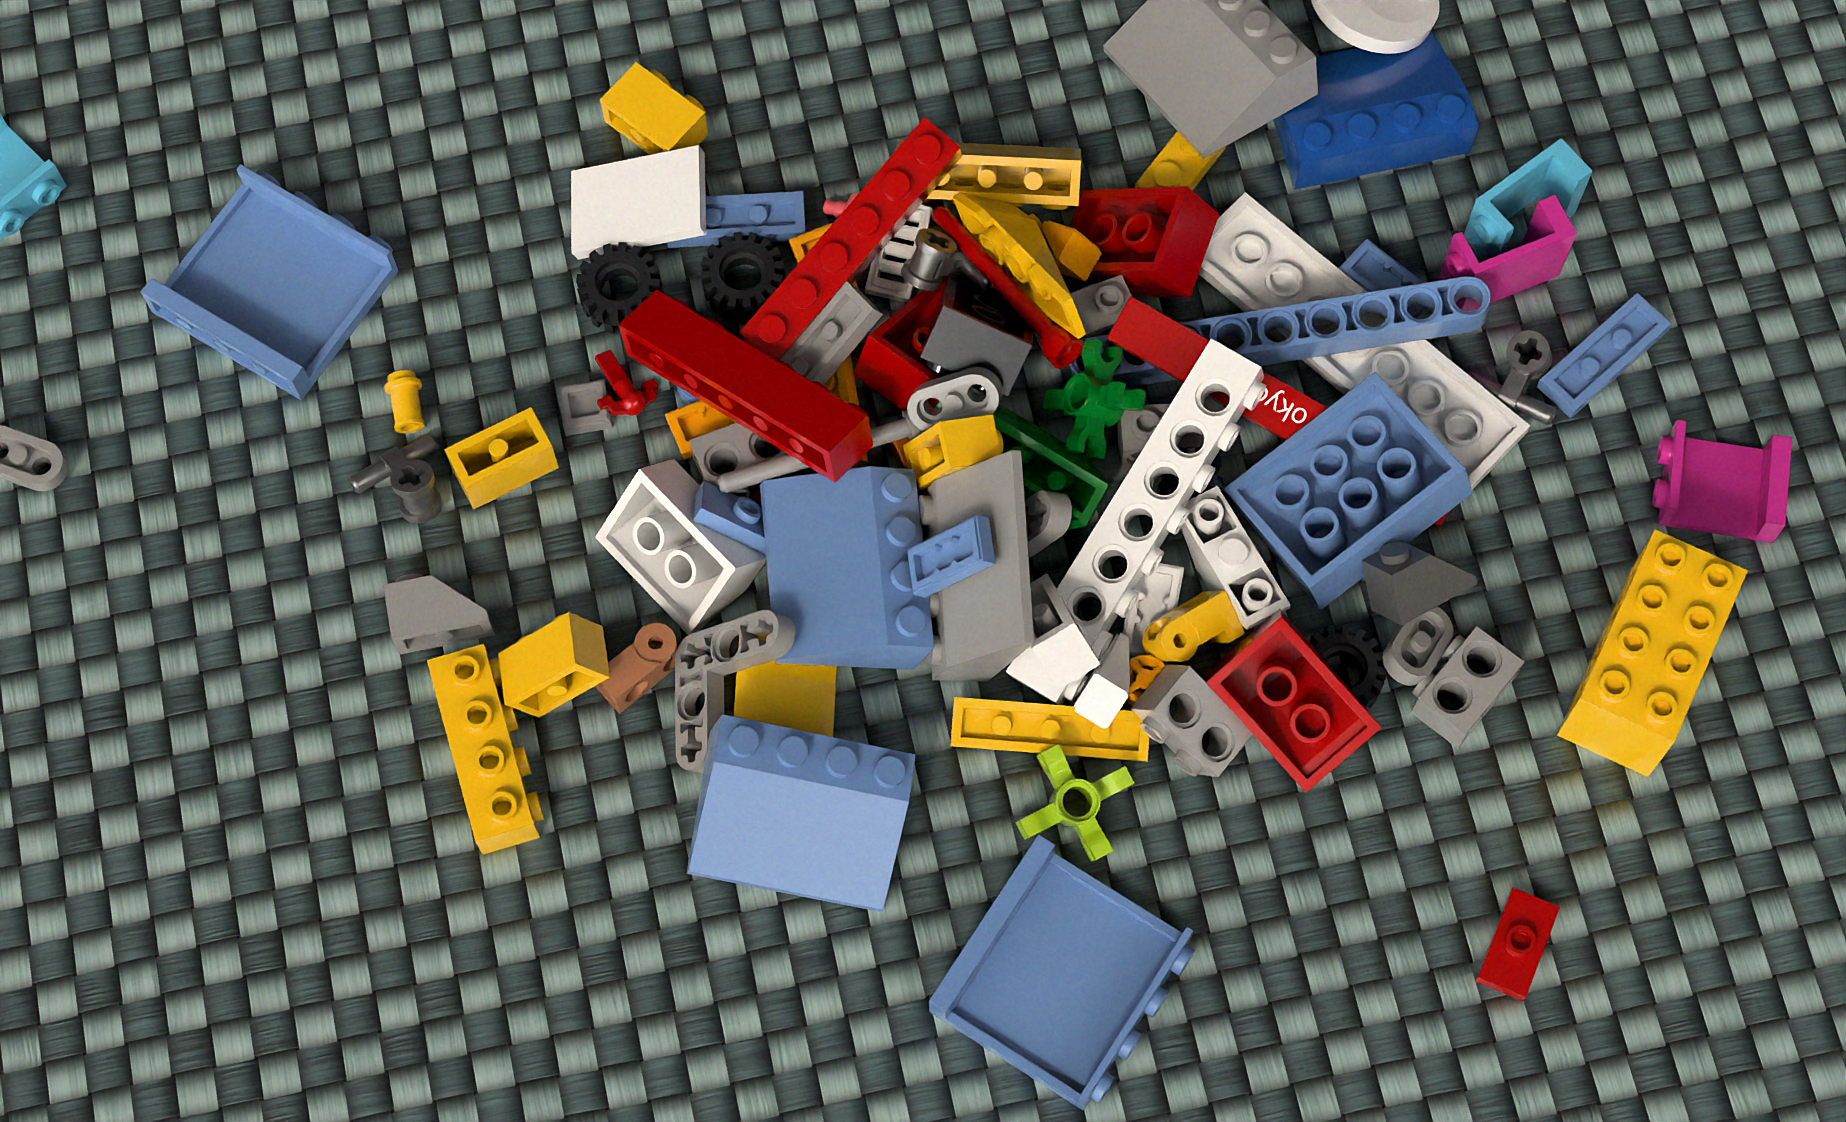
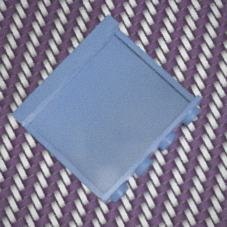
M240 164L236 170L242 180V185L166 282L162 284L151 278L141 290V294L154 314L302 401L399 271L392 255L393 249L383 239L373 234H370L369 237L357 232L353 224L342 215L332 213L330 216L319 210L316 203L307 195L299 191L291 194L281 188L280 183L269 173L263 170H258L255 173Z
M1038 834L930 998L929 1012L1084 1111L1091 1099L1100 1103L1115 1079L1108 1071L1117 1057L1120 1056L1127 1060L1136 1047L1142 1034L1135 1029L1144 1014L1153 1018L1169 993L1162 986L1170 973L1174 972L1180 976L1195 952L1193 948L1188 946L1193 930L1186 927L1182 933L1056 855L1055 844Z

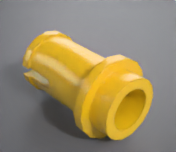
M400 370L389 374L384 390L391 397L395 432L413 433L422 430L425 427V423L422 418L418 392L422 388L421 380L416 378V373L411 370Z

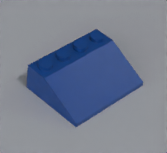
M1429 33L1425 41L1416 48L1402 53L1382 54L1355 48L1316 56L1318 95L1273 119L1294 190L1468 154L1471 151L1479 127L1466 86L1434 33Z

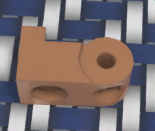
M661 623L648 624L639 630L633 644L608 662L610 678L599 683L595 688L619 714L675 668L678 644L673 630Z

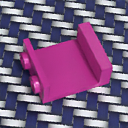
M1556 195L1538 201L1522 246L1483 262H1478L1462 232L1454 234L1438 281L1465 276L1476 277L1488 286L1491 293L1490 303H1493L1558 277L1577 233ZM1464 297L1456 302V306L1463 311L1470 312L1480 307L1479 303L1472 298Z
M1676 420L1668 436H1661L1657 449V463L1664 464L1663 478L1657 479L1652 500L1653 507L1660 508L1658 525L1773 543L1786 524L1792 437L1773 434L1765 448L1758 449L1685 437L1686 421Z

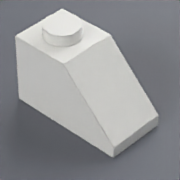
M1045 574L1030 583L1034 643L1030 648L1057 690L1071 682L1082 679L1089 671L1101 664L1049 575Z

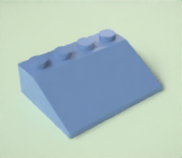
M1376 372L1224 488L1227 496L1290 577L1320 611L1365 577L1362 565L1363 559L1380 551V548L1388 543L1401 540L1408 544L1473 493L1465 467Z
M874 466L849 469L836 483L820 473L762 481L760 492L771 611L791 618L796 630L795 640L791 649L786 655L775 659V663L914 670L934 648L929 596L925 598L913 595L907 553L908 548L923 542L915 469Z
M721 714L709 734L686 874L877 912L883 911L909 804L916 755Z

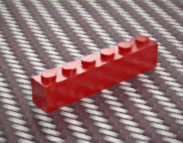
M924 117L741 329L740 335L744 339L753 342L764 354L776 361L781 360L846 281L850 284L855 282L961 159V147Z
M656 290L618 324L625 350L629 357L835 483L873 447L869 425L870 420L867 413L859 405L853 402L846 403L831 394L822 383L818 381L811 382L796 373L787 362L774 360L761 352L750 340H741L727 332L718 321L711 318L707 320L695 313L681 299H672Z

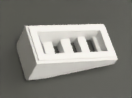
M920 205L893 236L914 241L913 246L890 240L874 258L865 286L866 294L905 303L911 300L915 286L906 280L904 283L880 278L881 272L902 276L901 269L904 263L886 260V255L907 260L912 258L917 247L915 238L918 231L923 228L932 229L933 209L931 207Z
M1122 633L1115 636L1099 661L1101 665L1094 669L1074 705L1075 712L1101 728H1108L1129 694V637Z

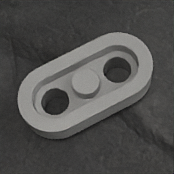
M973 367L920 384L914 390L907 405L908 416L917 428L926 431L940 421L992 415L1002 398V385L993 372L981 367ZM974 384L981 385L986 390V394H976L971 386ZM928 399H938L942 404V408L932 407L928 403Z
M0 425V451L9 450L7 456L0 459L1 479L36 491L52 490L64 481L68 472V462L55 444ZM43 465H51L47 473L38 474V470Z
M1435 607L1406 624L1399 625L1384 649L1382 656L1384 667L1393 679L1401 684L1414 686L1434 670L1454 634L1453 625L1448 615L1439 607Z

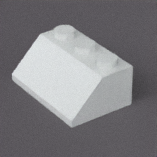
M675 459L638 470L595 538L668 615L690 635L698 632L747 590L765 564L766 555L693 520L695 496L700 485Z

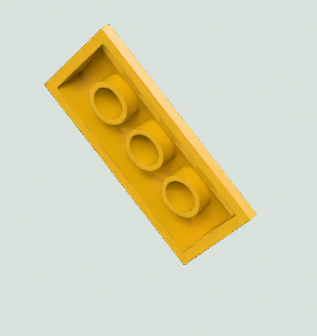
M758 636V639L766 641L767 636ZM772 660L738 671L736 674L734 717L834 737L837 666L780 664Z

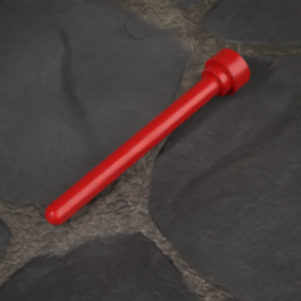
M944 206L935 208L932 213L934 222L947 236L954 240L964 255L1041 338L1040 344L1043 347L1042 354L1057 369H1062L1072 364L1082 353L1084 342L1060 325H1054L949 209Z

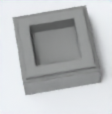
M604 379L557 387L563 428L566 436L612 428L609 410L607 408L601 410L597 405L598 399L607 396Z

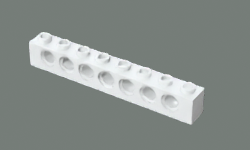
M1212 338L1057 588L1098 660L1103 656L1112 641L1113 634L1108 631L1117 616L1125 618L1134 606L1139 595L1134 589L1143 574L1150 577L1161 562L1164 551L1159 548L1168 533L1171 532L1176 535L1185 523L1190 512L1185 506L1194 491L1202 493L1212 479L1215 468L1211 466V463L1219 450L1222 449L1227 452L1236 440L1241 426L1236 424L1245 408L1252 411L1256 407L1266 389V385L1262 383L1264 374L1261 366ZM1216 391L1226 393L1230 397L1228 406L1222 411L1211 412L1203 407L1204 400L1209 394ZM1194 432L1204 437V444L1199 451L1187 454L1178 449L1179 441L1185 434ZM1162 474H1173L1179 478L1177 489L1169 495H1159L1153 491L1154 481ZM1138 515H1147L1153 519L1151 531L1143 537H1134L1128 534L1129 522ZM1113 556L1125 558L1127 560V569L1121 577L1109 579L1103 576L1102 567L1107 559ZM1089 597L1101 600V612L1095 619L1083 621L1077 617V607L1082 600ZM1030 647L1015 658L1006 670V673L1056 705H1063L1066 699L1073 702L1080 694L1088 678L1085 675L1082 679L1071 682L1057 690Z

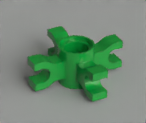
M1098 339L1084 340L1082 348L1084 373L1073 375L1066 383L1064 390H1046L1043 408L1049 411L1064 410V416L1076 417L1074 429L1066 440L1065 452L1071 454L1084 453L1086 441L1087 451L1085 458L1092 461L1104 460L1106 440L1104 437V427L1116 424L1122 417L1124 410H1143L1146 391L1128 390L1125 389V383L1119 381L1112 382L1114 371L1121 362L1123 349L1117 346L1104 348L1102 359L1101 348L1103 341Z

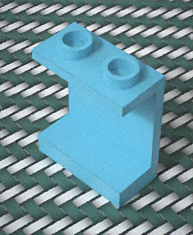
M0 113L1 241L6 236L16 233L23 226L24 221L41 207L53 203L67 185L55 164L50 159L44 162L6 124Z
M1562 138L1476 199L1464 236L1479 263L1505 253L1514 230L1508 219L1535 199L1540 201L1556 195L1567 217L1570 218L1575 215L1592 170Z

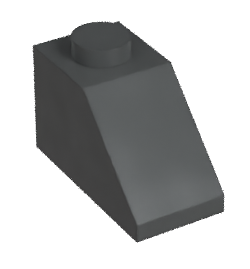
M1401 540L1382 546L1380 551L1362 560L1371 610L1401 626L1477 585L1475 575Z

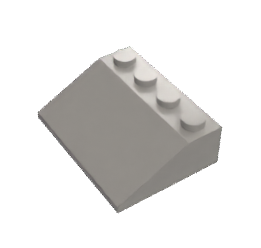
M1147 0L1103 45L1104 52L1203 159L1318 95L1316 56L1261 0Z
M1017 450L1008 451L936 479L918 498L920 521L924 530V541L975 515L988 517L996 563L929 596L934 648L925 657L927 665L932 667V680L988 682L1034 643L1021 451Z

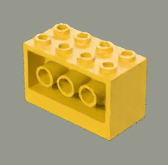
M1654 529L1628 573L1557 736L1649 777L1676 740L1748 570Z

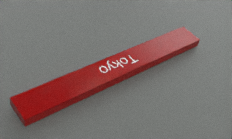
M1132 296L1127 300L1106 338L1111 343L1182 383L1185 382L1209 343V340ZM1263 371L1264 379L1262 383L1266 385L1264 394L1252 411L1245 408L1241 416L1286 441L1324 412L1327 407ZM1220 391L1213 392L1207 396L1224 407H1227L1230 401V397ZM1448 513L1432 525L1437 528L1441 527Z

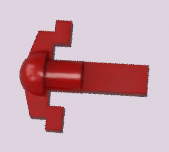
M611 350L595 356V361L620 399L614 402L611 395L598 399L597 405L601 410L607 408L612 416H636L656 400L657 394L655 390L658 389V384L655 379L642 383L641 388L644 392L636 391Z

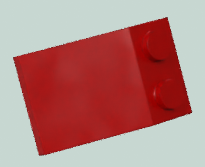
M1188 186L1082 190L1079 206H1076L1069 227L1077 229L1098 246L1102 252L1086 282L1097 284L1122 275L1130 292L1152 297H1191L1219 213ZM1062 275V277H1067V278L1075 279V278H1072V277H1069V276H1066V275Z
M948 275L943 276V280L937 290H922L868 335L853 372L855 377L903 411L907 410L908 401L920 384L945 376L930 369L926 365L927 360L921 358L920 355ZM929 398L928 403L935 408L939 400Z
M1280 608L1206 672V683L1306 793L1382 728L1316 648Z

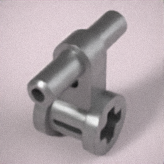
M935 226L932 229L923 228L918 231L915 238L917 247L911 259L904 262L901 269V275L908 283L926 291L937 290L940 287L943 276L949 274H966L982 291L990 290L993 287L957 247L954 240L947 236L939 226Z
M1532 330L1522 331L1514 335L1508 343L1507 358L1511 370L1504 385L1475 373L1468 375L1513 412H1518L1548 425L1551 424L1555 417V407L1524 394L1530 382L1540 380L1551 370L1553 363L1552 353L1547 339L1542 334ZM1532 347L1536 348L1540 358L1539 361L1531 359L1527 365H1524L1520 353H1529Z
M427 434L400 450L395 446L380 454L378 462L350 476L349 482L355 492L361 493L389 477L393 491L400 496L398 505L403 518L412 523L428 522L441 512L443 501L440 492L433 487L435 477L431 466L421 459L438 451L439 444L433 435Z

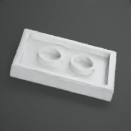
M699 145L571 171V250L578 260L589 258V254L593 250H596L599 255H603L602 245L609 243L611 244L612 251H618V242L627 243L628 250L633 249L634 245L646 247L706 235L705 152Z

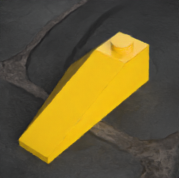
M962 192L954 195L952 198L964 227L1047 317L1079 339L1086 334L1072 296L1044 239L1041 228L1042 223L1034 214L1027 215L1013 204Z

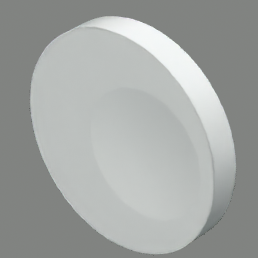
M1311 0L1321 21L1335 35L1355 47L1382 54L1402 53L1419 46L1431 32L1438 18L1440 8L1439 0Z

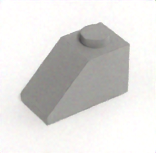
M407 574L398 577L394 583L383 585L391 639L399 654L495 636L494 626L486 609L432 575Z

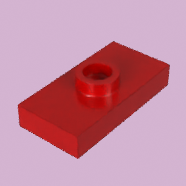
M1512 888L1475 982L1523 1002L1527 996L1560 907Z

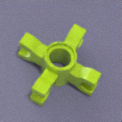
M1059 744L1038 754L1036 757L1048 776L1054 791L1051 794L1048 806L1015 822L1023 839L1026 840L1059 823L1066 827L1075 828L1090 862L1113 852L1114 850L1095 816L1099 811L1102 800L1135 784L1126 766L1090 783L1084 779H1075ZM1067 790L1079 791L1085 797L1086 810L1082 816H1072L1064 809L1063 796Z

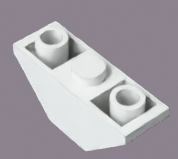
M1216 486L1190 499L1185 506L1190 512L1181 529L1195 568L1209 591L1226 590L1241 625L1247 630L1266 621L1279 608L1282 612L1290 609L1289 601L1219 487Z

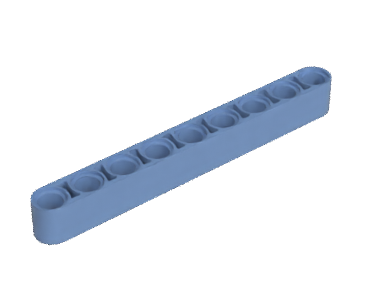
M1465 276L1179 324L1209 341L1212 338L1220 343L1224 337L1237 336L1244 343L1233 351L1259 366L1472 332L1484 325L1488 317L1491 293L1488 286L1481 279ZM1464 297L1472 298L1479 303L1480 307L1471 312L1463 311L1456 306V302ZM1423 305L1428 307L1433 314L1426 319H1416L1408 313V310L1413 306ZM1377 313L1385 319V322L1377 327H1369L1360 319L1365 314ZM1328 320L1335 323L1338 329L1329 335H1322L1317 333L1313 327L1320 321ZM1275 328H1283L1291 334L1283 342H1273L1266 337L1267 333ZM1108 335L1090 337L1082 340L1083 342L1084 340L1098 339L1100 341H1103L1101 348L1102 359L1104 348L1117 346L1111 343L1110 341L1106 340ZM1123 349L1122 359L1114 371L1112 382L1119 381L1125 383V388L1176 379L1147 362L1141 365L1129 364L1126 358L1130 353ZM1082 353L1069 365L1072 376L1076 373H1084L1079 369L1083 362Z

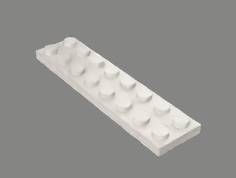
M1246 192L1218 218L1199 271L1201 277L1243 312L1367 293V291ZM1377 313L1365 314L1360 319L1369 327H1377L1385 322V319ZM1323 320L1315 324L1313 329L1322 335H1329L1334 333L1338 326L1331 321ZM1275 328L1269 331L1279 342L1286 341L1291 336L1283 328ZM1427 340L1301 359L1343 395H1346L1376 372L1465 467L1472 490L1524 437L1530 427L1526 421Z

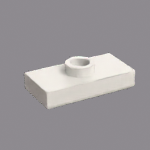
M1159 563L1150 577L1143 574L1134 591L1138 592L1139 595L1131 611L1125 617L1122 634L1129 637L1130 658L1147 655L1142 644L1143 633L1146 627L1156 619L1177 608L1184 567Z

